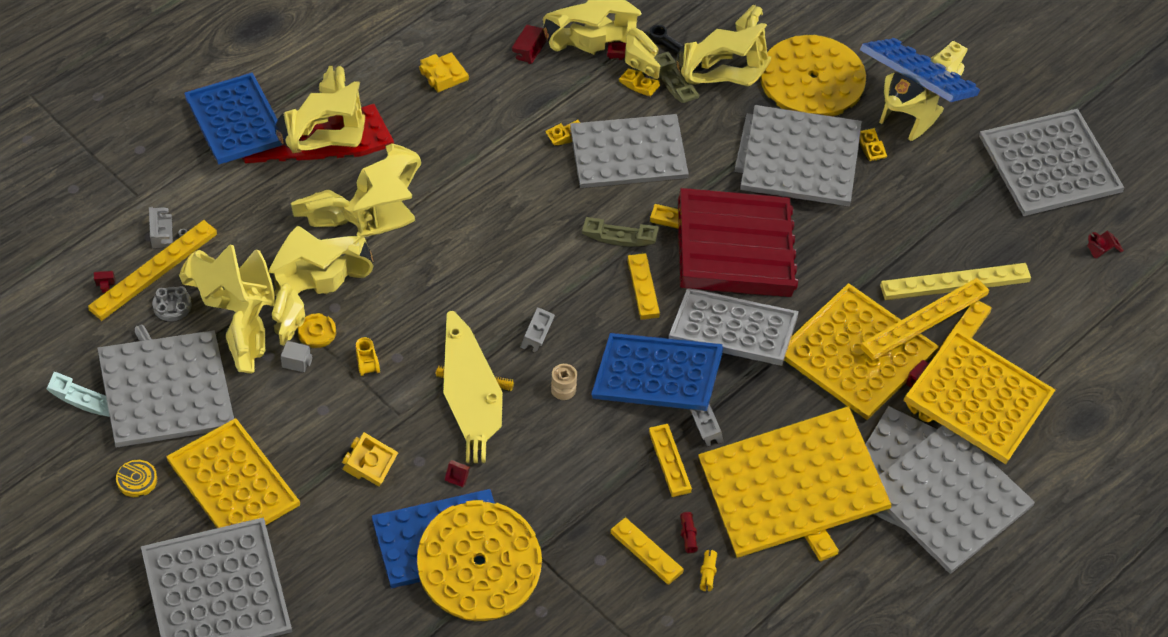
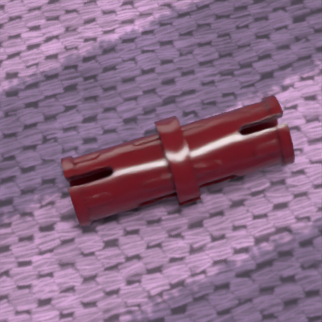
M683 512L680 514L682 524L681 536L684 538L685 552L695 553L698 551L696 541L697 529L694 527L693 514L691 512Z

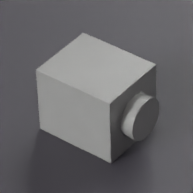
M287 341L281 354L282 368L305 372L307 365L310 366L312 362L310 347Z

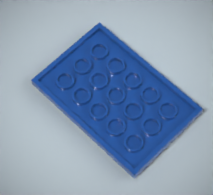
M898 39L871 41L862 44L860 51L949 102L977 96L980 91L972 81H965L961 79V75L945 70L946 67L944 65L931 62V58L917 54L916 50L912 47L901 45L902 42Z
M253 72L184 93L185 99L218 165L283 145L275 134V124L278 119Z
M610 333L593 387L592 398L707 411L723 352V344Z
M483 490L372 515V522L390 588L421 582L417 568L418 548L425 529L438 514L453 505L463 504L466 501L483 500V502L494 503L491 490ZM476 556L474 562L478 565L484 564L485 558Z

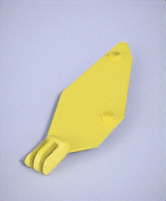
M449 311L446 321L443 393L466 440V463H470V449L473 450L474 463H478V450L482 449L481 459L482 463H485L486 442L502 427L503 393L470 327L454 311Z

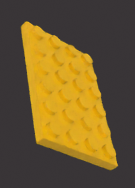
M236 418L167 456L169 464L217 528L263 517L267 525L300 506L299 499Z

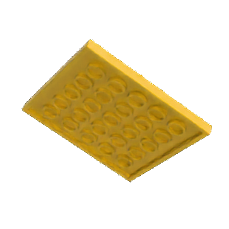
M848 283L792 335L784 361L868 420L907 382L909 372L922 359L927 362L938 351L939 346L920 333L872 360L861 348L862 342L896 324L901 319Z
M955 329L903 401L1002 463L1007 464L1054 394L1055 389Z

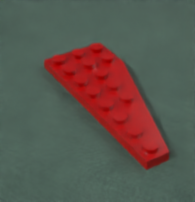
M375 104L361 107L362 115H365L362 139L357 147L329 145L317 149L302 150L300 153H292L289 148L281 145L242 157L244 163H261L272 159H279V161H286L289 158L312 160L325 159L327 156L344 158V155L361 157L386 149L385 145L394 144V140ZM332 116L328 118V122L316 124L309 135H301L299 141L307 140L317 129L341 130L345 127L343 116Z

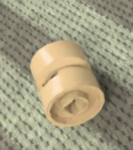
M559 364L552 371L551 392L554 397L560 400L572 398L576 393L577 371L569 364Z

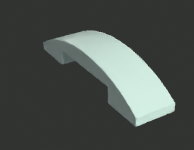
M57 372L53 373L47 387L49 392L77 408L110 417L105 395L72 383L73 379Z

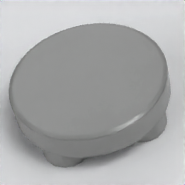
M180 286L157 289L152 305L154 313L160 319L177 321L188 315L192 302L186 288Z

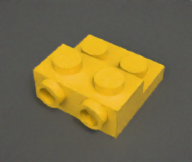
M452 52L441 57L434 54L420 60L419 70L421 74L426 76L429 85L434 87L437 93L469 80L468 73Z
M364 432L360 438L356 437L350 447L353 450L351 454L347 452L343 458L342 463L345 465L342 470L357 479L363 477L373 484L380 486L398 452Z

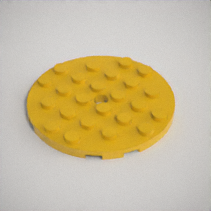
M817 35L794 36L774 45L767 52V55L771 56V61L760 76L766 95L777 102V106L780 108L825 116L842 114L844 110L856 105L864 92L866 84L864 65L855 52L836 40ZM811 73H813V75H816L817 77L812 78L810 75Z
M472 500L456 506L453 505L438 514L425 529L417 554L419 578L428 596L447 613L470 621L495 620L516 611L529 599L536 588L542 564L541 548L539 547L536 534L529 523L513 509L499 503L483 502V500ZM482 556L485 558V563L481 565L475 564L474 558Z

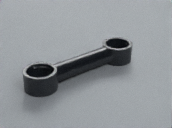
M653 25L650 28L649 38L654 44H664L674 52H679L683 45L668 36L667 29L663 25ZM660 33L662 34V36H656L654 34ZM699 63L693 71L698 72L705 68H702V64Z

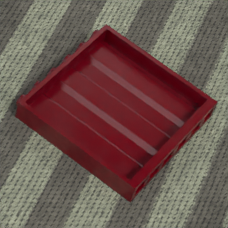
M680 188L677 199L680 288L792 297L794 290L798 288V279H795L797 264H794L796 249H793L795 234H792L794 220H791L793 205H790V198Z

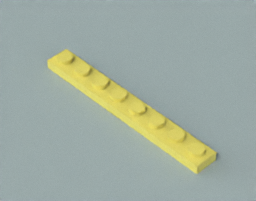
M1026 263L886 280L881 281L880 286L884 299L893 300L952 292L975 278H978L986 287L1027 283L1030 282L1031 276Z

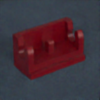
M531 25L525 26L512 46L513 52L522 55H517L516 59L528 62L529 64L533 63L546 43L544 28Z

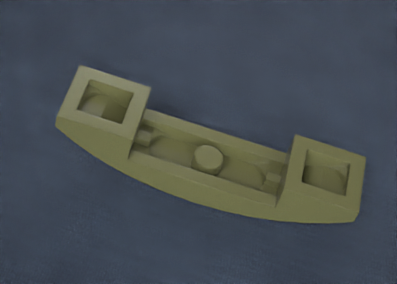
M669 52L654 57L660 64L659 75L662 81L678 101L685 103L699 98V94L692 84L688 85L677 70L676 61Z
M586 217L582 234L604 243L619 246H646L656 242L659 227L640 224L639 229L604 224V219Z

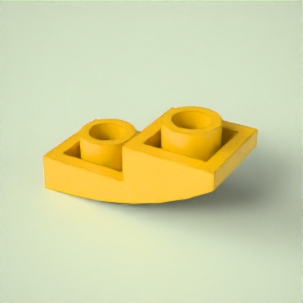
M629 68L619 78V82L626 87L650 97L660 86L659 80L646 78L642 71Z
M560 123L545 131L553 145H563L572 142L570 124L563 126Z
M875 128L860 131L859 143L868 160L873 161L887 158L882 140L879 141Z

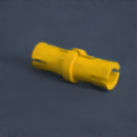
M709 550L704 552V562L700 569L702 574L700 589L706 591V586H708V591L713 589V579L717 572L715 567L717 552L711 550L710 556Z

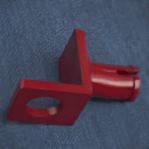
M1108 230L1101 235L1092 232L1094 237L1091 234L1088 236L1089 243L1087 246L1094 258L1100 257L1113 247L1120 252L1124 251L1118 239Z

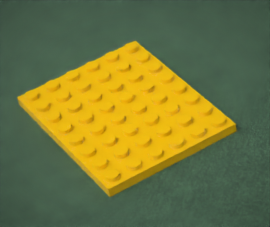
M849 406L698 454L737 558L891 508V502Z

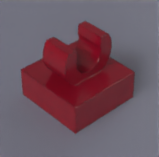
M621 41L608 42L607 57L610 59H625L626 43Z
M113 271L94 272L95 284L100 286L102 293L110 290L109 285H116Z
M451 460L448 464L445 481L464 487L470 467Z

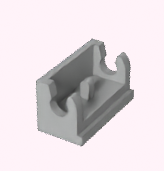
M149 207L152 248L168 247L173 243L172 215L161 214L168 213V208Z
M537 307L520 347L526 349L528 345H532L534 347L533 352H536L539 346H542L555 315Z
M710 404L707 411L690 409L702 439L705 440L707 446L711 445L710 441L716 439L718 444L724 442L721 429Z

